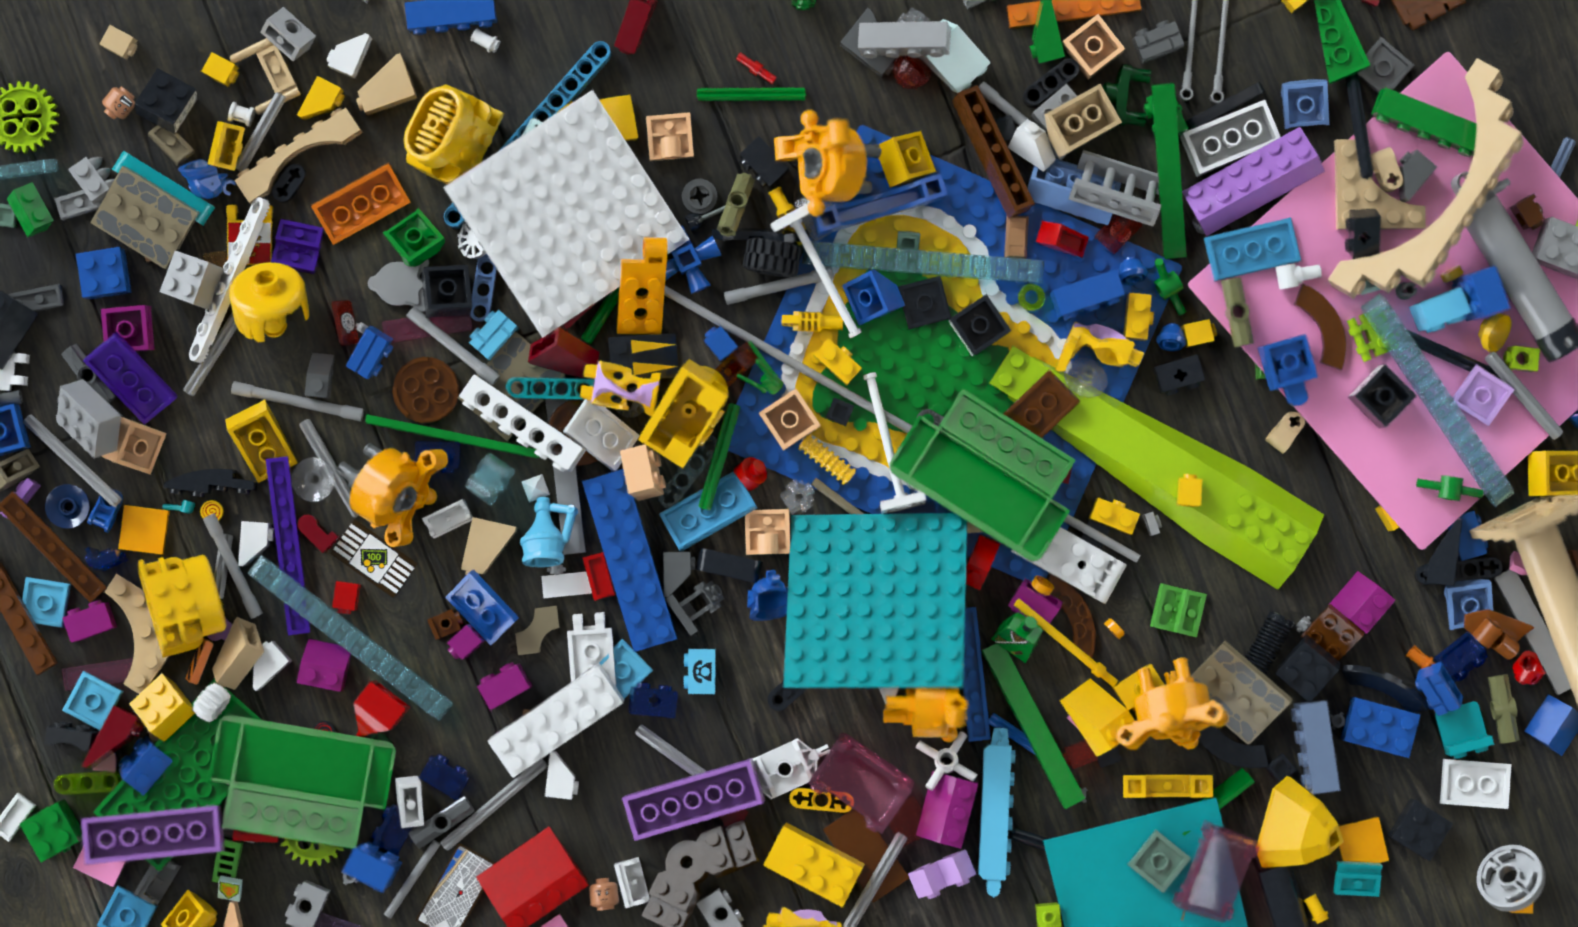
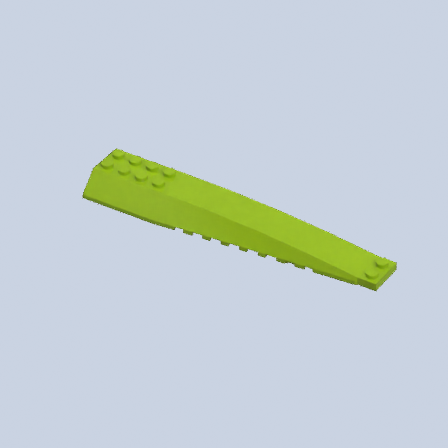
M1015 346L1011 347L991 379L990 385L1008 395L1011 401L1016 402L1050 369L1080 400V403L1051 429L1145 499L1149 504L1156 507L1200 542L1278 590L1293 573L1316 536L1324 516L1323 513L1251 468L1064 372L1056 371L1055 367L1027 355ZM1184 474L1197 475V479H1202L1200 507L1177 506L1178 479L1183 478Z

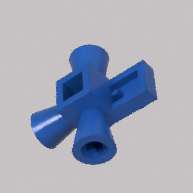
M713 236L709 237L695 249L689 239L671 252L674 259L667 260L665 281L680 271L682 275L686 274L691 294L711 286L699 267L702 266L700 262L702 260L722 256Z

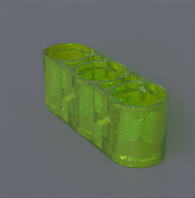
M117 771L66 773L56 777L53 786L59 794L110 792L122 781V777ZM108 775L115 779L113 787L107 786L105 782ZM86 776L90 777L93 781L91 788L84 786L83 780ZM63 778H67L70 781V788L68 790H65L61 785Z

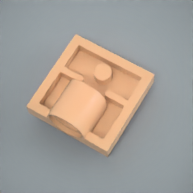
M690 112L646 116L650 161L694 157Z
M789 509L754 510L745 515L746 555L790 554Z

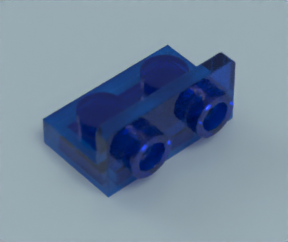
M415 441V462L417 463L423 451L442 449L448 456V462L441 469V473H454V469H460L461 443Z
M91 547L85 549L87 553L85 560L88 566L93 567L95 570L105 571L128 561L125 552L112 550L111 548L102 552Z
M1467 631L1436 655L1434 660L1436 663H1443L1455 683L1456 681L1464 680L1468 676L1469 671L1474 667L1478 668L1483 665L1488 656L1486 649Z
M439 753L437 756L432 754L418 778L451 798L458 800L471 778L467 775L468 770L459 765L456 767L448 763L449 759Z
M394 803L391 807L387 806L382 815V818L385 820L381 827H376L371 838L375 839L372 843L373 845L380 846L398 856L412 827H401L398 804Z

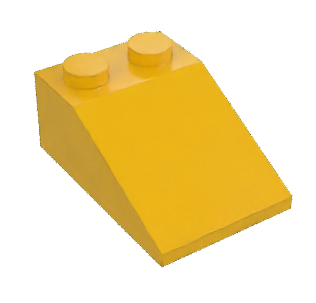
M266 400L225 419L227 431L258 483L268 479L265 459L289 456L290 467L298 463Z
M1532 451L1529 453V496L1578 495V451Z
M1091 678L1060 700L1096 756L1117 746L1120 743L1117 739L1118 730L1123 726L1134 724L1133 721H1135L1127 708Z

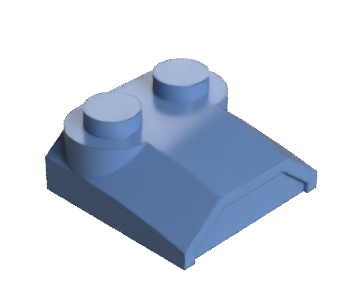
M1311 79L1290 81L1282 84L1281 96L1283 99L1285 129L1310 125H1329L1327 80Z
M1490 580L1455 581L1454 586H1445L1444 596L1447 602L1450 630L1464 628L1465 614L1486 609L1493 611L1492 584Z

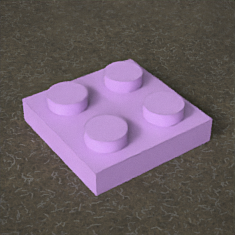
M1476 364L1451 399V402L1489 426L1515 389Z

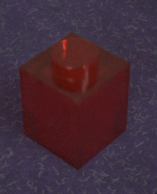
M1085 739L1064 747L1065 753L1062 754L1067 765H1071L1072 769L1098 760V757Z

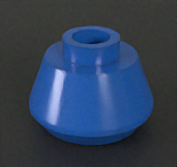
M1128 257L1120 264L1119 277L1123 284H1138L1144 281L1148 275V270L1142 261L1136 259V257Z
M1169 323L1164 326L1156 338L1158 345L1166 351H1179L1187 343L1183 329L1175 323Z

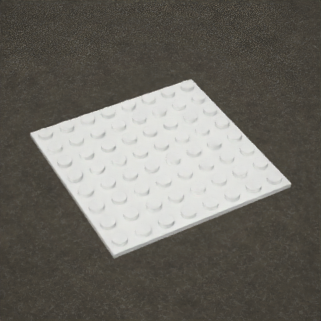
M593 90L444 187L542 338L618 288L620 285L621 259L643 260L644 237L667 238V254L689 240Z

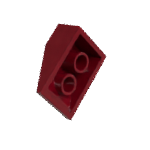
M113 706L82 766L85 768L96 767L110 755L132 741L135 736H139L145 726L142 724L143 722L139 716L122 707Z

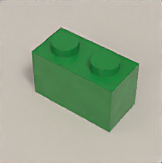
M33 182L14 189L7 198L27 237L47 230L54 221Z

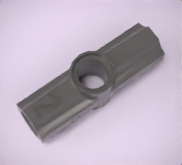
M76 343L64 350L61 355L76 374L77 379L86 381L84 374L91 369L83 362L86 354ZM93 372V379L87 383L107 403H111L116 398L115 394Z
M464 795L424 822L423 826H418L409 832V835L414 844L420 849L474 813L475 810ZM439 816L447 819V827L440 828L437 825L436 820Z

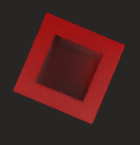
M336 581L332 608H338L337 613L351 614V610L357 611L361 584Z

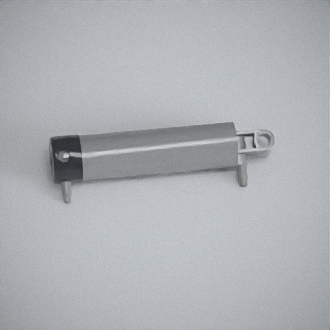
M1463 172L1453 177L1451 187L1456 196L1461 189L1460 178L1466 179L1468 172ZM1504 179L1498 182L1493 190H1489L1485 196L1486 201L1480 209L1477 208L1473 214V221L1466 229L1489 266L1496 265L1504 290L1535 338V342L1548 362H1554L1578 348V324L1570 315L1497 197V193L1510 185L1509 179Z

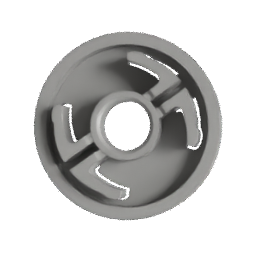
M1505 845L1493 850L1483 859L1477 872V886L1481 895L1492 907L1500 911H1518L1528 907L1540 896L1545 885V870L1541 861L1531 850L1519 845ZM1517 871L1514 881L1510 883L1503 882L1506 873Z

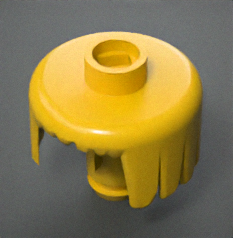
M268 262L253 265L242 271L232 282L230 302L234 321L238 330L249 339L254 338L257 342H265V334L272 338L281 336L287 328L286 315L293 313L300 305L302 306L305 320L309 318L305 283L296 270L285 264Z

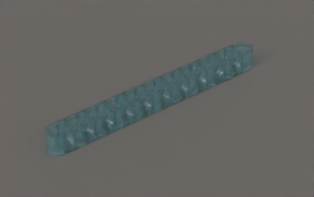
M811 241L825 267L861 270L874 269L885 272L1043 284L1045 261ZM803 247L802 264L813 265Z
M1378 294L1361 306L1364 316L1384 343L1481 490L1484 491L1487 499L1494 506H1498L1512 496L1514 489L1386 298Z
M263 555L259 557L248 571V574L436 720L441 721L454 704L445 695Z

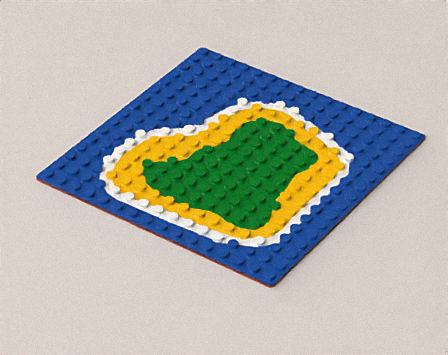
M864 125L859 126L856 132L863 144L879 145L892 138ZM930 155L936 170L935 173L904 185L890 188L880 160L878 158L866 157L864 181L872 183V191L869 194H856L854 198L847 202L888 192L938 174L942 176L947 196L940 201L821 236H817L814 227L809 239L824 267H832L834 273L832 282L857 329L860 328L862 332L850 338L848 335L850 332L844 321L843 330L823 329L820 332L793 331V327L781 325L782 315H793V311L821 312L823 316H840L823 282L786 290L764 340L767 344L871 403L872 399L867 380H864L863 376L876 372L877 377L875 379L883 409L912 426L916 421L917 415L925 409L933 410L945 417L962 389L1003 414L1014 402L1008 398V395L989 383L1012 346H1015L1031 357L1056 367L1074 322L1083 325H1102L1114 329L1123 335L1127 294L1137 293L1152 295L1150 311L1154 312L1153 324L1149 325L1148 339L1146 341L1129 340L1135 343L1134 349L1145 354L1168 302V299H1162L1153 282L1160 278L1155 260L1158 258L1163 259L1167 272L1175 271L1178 277L1182 266L1131 242H1117L1108 232L1039 203H1034L1027 212L1019 215L1029 216L1027 259H1004L1007 215L990 180ZM825 202V207L847 202ZM1042 221L1062 224L1088 236L1089 239L1083 258L1037 243L1036 239ZM898 231L920 233L919 250H897ZM804 250L801 256L797 275L816 270L806 250ZM1128 257H1136V259L1141 260L1148 270V275L1144 281L1133 285L1122 283L1125 295L1118 304L1106 307V304L1099 305L1100 308L1088 314H1085L1083 310L1078 312L1079 315L1066 321H1064L1063 317L1057 318L1050 297L1052 290L1117 269L1119 274L1120 264ZM873 269L895 283L897 287L941 276L951 317L987 294L1011 329V332L972 357L948 320L908 330L903 307L859 326L842 285ZM828 338L840 349L843 346L853 354L851 359L862 368L847 386L814 357V354ZM1083 346L1074 355L1063 372L1124 402L1139 366L1133 367L1126 364L1123 367H1115L1103 364L1090 347ZM760 350L759 352L772 370L783 381V386L776 394L771 395L768 391L763 394L759 389L745 383L736 405L740 406V411L728 451L744 458L754 457L761 460L766 468L814 489L816 488L811 483L817 478L853 506L870 514H882L880 502L894 499L896 493L876 415ZM755 360L748 378L761 385L760 379L765 373L759 368ZM796 388L821 425L810 433L812 438H817L818 443L822 442L823 447H828V451H833V455H838L841 461L844 460L846 465L850 464V468H855L856 473L847 484L843 485V481H838L835 475L832 476L830 471H825V467H820L821 464L819 462L815 463L814 458L810 459L809 454L805 455L804 450L800 451L798 449L804 438L783 451L760 417L759 412ZM834 397L854 405L846 426L826 419ZM930 414L922 416L931 423H934V418ZM887 422L894 453H896L908 433ZM1050 430L1042 439L1076 460L1072 465L1069 484L1061 483L1052 498L1069 509V515L1073 517L1096 463L1058 436L1054 431ZM902 480L905 493L910 495L920 492ZM925 495V505L889 514L953 512ZM1063 522L1061 528L1067 531L1069 524ZM985 532L967 533V556L970 557L980 534L996 542L999 541ZM999 542L1000 546L991 567L1022 581L1026 578L1032 582L1037 575L1045 579L1047 578L1048 572L1011 552L1012 549Z

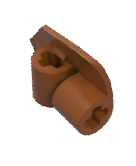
M1490 609L1468 613L1464 616V628L1488 649L1492 648L1507 660L1514 658L1520 649L1518 641L1534 629L1533 625Z

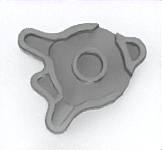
M429 260L416 267H409L403 262H391L382 267L375 276L369 278L368 287L390 305H410L412 307L415 306L421 312H425L420 274L423 272V267L429 266Z

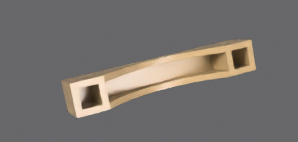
M336 109L330 114L331 117L326 121L320 120L312 125V130L308 133L302 132L293 138L294 142L288 146L286 144L281 145L271 157L265 156L256 162L257 166L249 170L247 168L237 175L239 178L234 181L247 201L252 204L257 197L264 198L269 195L280 171L299 153L319 145H345L362 134V130L348 109Z

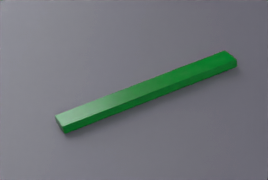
M1175 84L1151 85L1159 201L1161 205L1164 259L1187 257Z
M366 415L365 422L370 425L537 459L541 458L534 453L536 451L534 448Z
M997 643L982 650L981 652L1064 810L1084 800L1085 797L1007 650Z

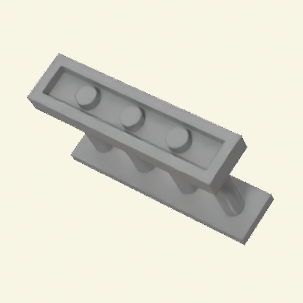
M1083 150L1077 169L1084 171L1082 179H1075L1069 200L1154 226L1161 208L1160 204L1154 203L1155 195H1159L1158 174ZM1092 174L1105 177L1103 186L1090 182ZM1113 180L1126 184L1124 193L1111 189ZM1134 187L1147 191L1145 200L1132 196Z

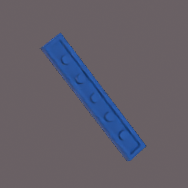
M976 607L965 608L962 688L963 698L967 702L966 725L968 742L991 739Z

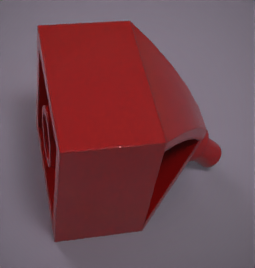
M377 680L370 681L354 702L358 726L356 736L365 737L371 733L394 729L411 707Z

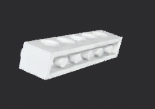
M476 375L472 376L459 395L464 400L463 405L472 411L475 408L480 410L482 418L490 423L493 420L499 423L500 426L498 428L507 435H510L512 432L518 436L516 441L525 447L529 445L536 449L534 453L544 460L549 457L555 461L553 466L562 472L565 470L572 472L586 449ZM484 395H489V404L482 406L481 398ZM507 407L508 415L501 419L499 417V410ZM524 419L526 427L524 430L518 431L517 422ZM538 432L544 433V440L541 443L535 442V435ZM556 444H561L563 448L562 453L555 456L553 454V447Z

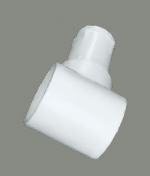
M1290 264L1276 267L1279 290L1297 287L1305 280L1322 276L1320 265L1300 267Z

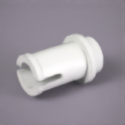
M478 28L475 29L470 40L486 48L487 52L492 51L495 53L500 45V41L497 40L496 36L492 37Z

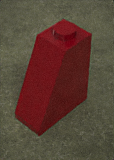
M658 0L629 1L614 44L615 47L619 48L620 52L635 54L639 49Z
M559 327L530 345L528 363L584 378L585 365H598L599 352Z

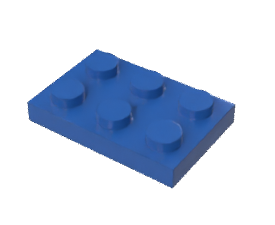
M474 569L445 597L490 646L519 618Z

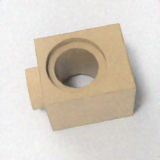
M109 25L100 45L127 60L129 56L134 55L137 49V40Z

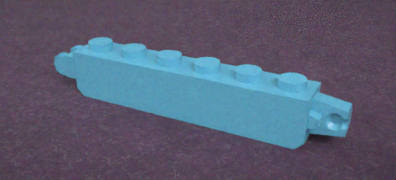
M994 728L991 744H987L983 748L978 873L983 879H986L987 893L993 897L999 896L1001 880H1006V875H1010V862L1007 861V853H1011V839H1008V830H1012V817H1009V808H1013V795H1010V786H1014V772H1011V763L1015 764V750H1012V746L1009 745L1008 729Z

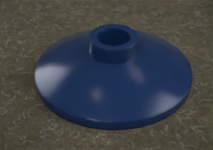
M63 484L54 488L48 494L45 502L47 517L54 525L61 528L79 526L85 521L90 510L87 494L78 486ZM68 502H71L73 505V508L70 511L66 509V504Z

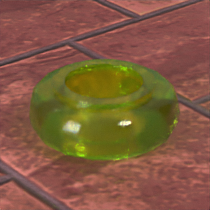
M1027 284L1020 289L1018 301L1025 310L1035 311L1043 306L1045 293L1039 285ZM1028 291L1037 293L1038 300L1036 303L1030 304L1025 300V294Z

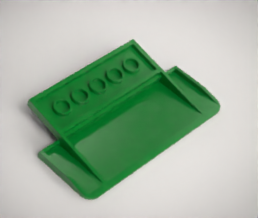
M962 389L939 426L934 425L920 415L918 416L892 457L889 468L892 474L1030 561H1037L1042 558L1070 512L1069 509L1052 498L1076 460Z
M226 715L218 723L208 782L230 785L222 824L224 829L354 849L357 846L363 807L386 810L396 750L394 745L388 741Z

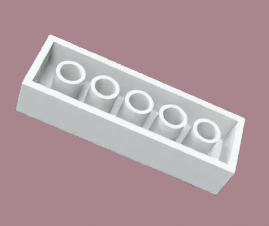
M598 663L491 736L487 742L512 778H514L621 705L625 699L601 664Z

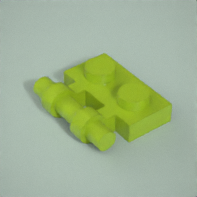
M1380 307L1359 315L1360 325L1357 324L1355 318L1347 320L1350 328L1348 332L1350 336H1353L1357 345L1356 351L1358 355H1361L1363 362L1372 359L1369 353L1371 349L1375 357L1397 348ZM1362 331H1365L1366 336L1369 340V343L1367 344L1365 343L1364 338L1362 336Z

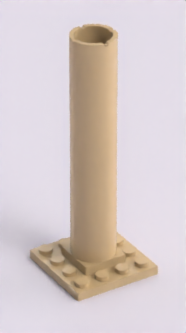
M1578 495L1540 496L1469 530L1472 539H1482V541L1493 539V541L1501 539L1511 541L1514 539L1578 706V578L1557 524L1566 520L1565 516L1578 514Z

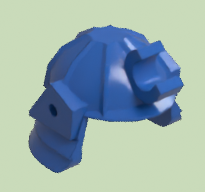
M204 159L194 160L178 168L182 176L186 178L190 191L199 198L211 199L217 197L221 192L230 196L231 192L226 190L227 184L236 185L234 180L226 179L228 174H218L217 168L213 165H208Z
M775 570L766 571V578L759 580L753 585L752 590H748L747 607L751 608L749 616L751 620L768 621L787 616L788 587H785L784 583L780 580V575H776Z

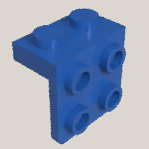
M147 735L143 739L139 738L134 744V750L129 756L125 755L118 764L120 766L118 771L122 779L142 795L146 794L173 761L168 755L158 749Z

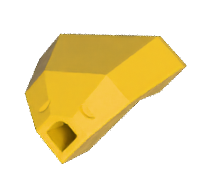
M1286 776L1272 789L1256 846L1261 867L1305 865L1331 854L1344 842L1338 823L1322 801L1291 777Z

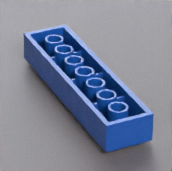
M624 469L582 481L634 652L677 639L635 498L628 494Z

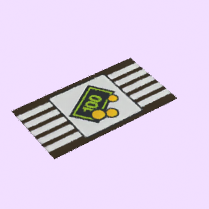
M355 519L330 553L393 598L418 564L395 547L388 546L385 540Z

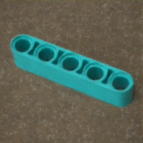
M125 151L121 153L112 170L119 173L121 167L126 166L196 209L200 213L195 221L203 226L215 208Z
M511 377L506 382L505 387L507 393L515 398L583 399L578 393V386L581 383H586L588 386L594 387L595 379ZM516 381L522 384V390L519 393L511 391V385ZM537 382L544 384V390L540 394H536L533 391V386ZM560 382L566 385V391L563 394H557L555 390L556 385Z

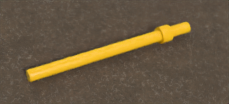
M1021 599L1014 603V606L1027 617L1035 618L1038 626L1091 669V673L1097 678L1101 677L1112 687L1117 684L1118 680L1106 671L1107 668L1103 664L1095 662Z

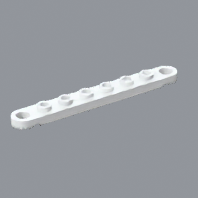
M257 197L252 202L247 216L240 226L239 235L231 247L228 261L223 266L224 270L209 310L205 309L203 320L197 327V334L189 352L191 361L202 363L207 358L206 355L208 356L209 347L213 345L230 304V287L232 282L244 271L264 223L262 221L267 216L266 212H269L267 209H270V203L266 199Z

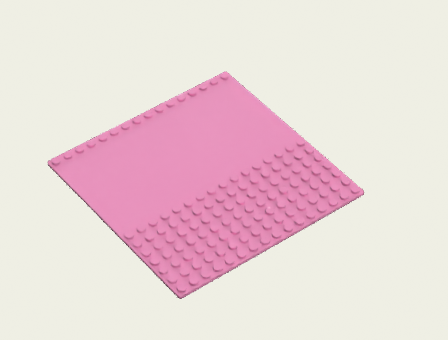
M1450 52L1444 53L1400 92L1477 123L1475 104L1465 79L1467 71ZM1374 116L1366 123L1371 154L1391 147L1396 156L1397 164L1400 166L1402 163L1399 160L1407 151L1411 153L1418 150L1437 166L1414 196L1405 202L1425 206L1426 228H1428L1456 198L1451 187V181L1456 175L1469 172L1473 155L1471 157L1463 156L1455 148L1450 147V149H1446L1437 145L1438 142L1430 139L1427 141L1417 137V133L1400 131L1396 128L1397 125L1390 122L1389 124L1376 121L1377 117ZM1510 120L1508 122H1504L1505 124L1517 130V128L1510 122ZM1352 135L1348 140L1355 139L1354 135ZM1522 135L1524 143L1518 153H1514L1510 159L1511 164L1505 172L1502 171L1498 177V182L1509 179L1510 185L1496 195L1532 252L1541 226L1535 230L1531 228L1523 230L1509 207L1525 197L1535 194L1536 198L1533 200L1541 206L1543 210L1542 215L1545 219L1554 217L1576 225L1578 220V198ZM1333 152L1322 162L1325 172L1292 189L1252 226L1286 218L1292 219L1301 261L1291 264L1300 267L1320 265L1322 276L1305 280L1301 284L1315 289L1331 303L1340 317L1344 328L1346 356L1342 370L1320 363L1322 355L1320 329L1309 314L1294 305L1301 284L1297 287L1279 290L1276 267L1214 281L1211 266L1208 264L1188 283V287L1231 335L1229 320L1225 316L1226 305L1221 281L1241 277L1245 301L1250 311L1249 321L1254 341L1253 344L1241 347L1263 372L1264 369L1258 347L1306 334L1318 377L1304 381L1308 400L1303 405L1294 406V408L1397 523L1416 547L1423 550L1480 498L1461 495L1460 501L1438 498V490L1416 487L1417 478L1438 482L1441 480V475L1463 478V486L1481 489L1486 494L1543 442L1549 434L1513 393L1489 426L1451 402V399L1470 374V371L1398 339L1400 331L1407 329L1488 365L1485 357L1490 352L1483 349L1478 332L1482 321L1493 315L1467 322L1464 319L1449 325L1444 323L1445 328L1427 333L1426 330L1418 332L1409 309L1414 304L1452 290V281L1447 283L1442 281L1440 275L1443 272L1460 265L1463 270L1461 276L1490 267L1466 227L1461 232V238L1457 245H1452L1448 251L1449 255L1445 263L1440 264L1436 269V275L1432 282L1427 283L1424 288L1414 283L1416 285L1414 289L1417 288V293L1407 300H1401L1397 297L1396 288H1392L1390 293L1381 289L1363 295L1357 294L1355 299L1331 286L1328 279L1339 262L1353 260L1345 250V239H1348V231L1346 229H1336L1335 152ZM1374 174L1371 178L1380 187ZM1463 177L1460 178L1461 187L1465 181ZM1394 178L1387 179L1388 184H1393L1395 180ZM1399 188L1393 192H1385L1400 201ZM1426 228L1381 229L1380 253L1399 247L1421 234ZM1541 266L1570 315L1578 324V279ZM1402 275L1400 276V277H1401L1400 283H1403V282H1407V283H1408V282H1412L1411 280L1405 278L1404 276H1402ZM1506 291L1505 294L1510 309L1498 313L1508 315L1511 318V330L1503 347L1496 352L1502 360L1507 347L1520 346L1539 349L1535 338ZM1237 306L1233 308V315L1236 318H1240L1242 315L1241 309ZM1380 307L1397 348L1375 357L1371 349L1369 353L1372 359L1363 362L1361 355H1358L1356 351L1357 345L1355 340L1348 332L1350 328L1347 320L1355 318L1357 324L1360 325L1359 315ZM1362 331V336L1364 338L1365 343L1367 344L1369 343V340L1366 336L1365 331ZM1578 348L1554 362H1548L1540 350L1538 371L1511 370L1559 426L1578 410ZM1518 353L1517 362L1522 365L1524 356ZM1386 364L1417 396L1386 428L1379 429L1348 396L1377 366ZM1283 387L1279 388V391L1285 396Z

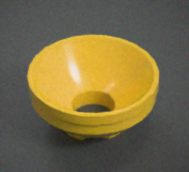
M1497 313L1482 321L1478 337L1483 349L1491 353L1493 351L1498 352L1503 347L1511 330V318L1508 315Z

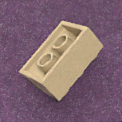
M1101 84L1045 114L1048 139L1059 158L1122 123Z

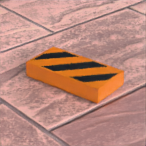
M203 638L201 646L195 652L185 678L190 683L196 685L199 683L214 645L208 639Z

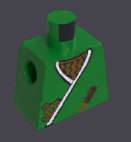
M1016 612L999 625L991 640L1026 663L1036 648L1043 629L1037 625L1035 618L1031 616L1025 617L1021 613Z

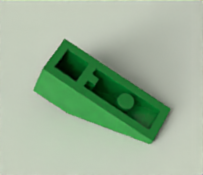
M1040 0L1032 35L1033 45L1030 46L1032 58H1036L1039 64L1065 57L1052 0Z

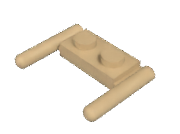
M267 38L230 56V61L237 63L256 53L275 93L278 92L286 97L285 102L301 95L280 50ZM272 99L256 106V114L264 113Z

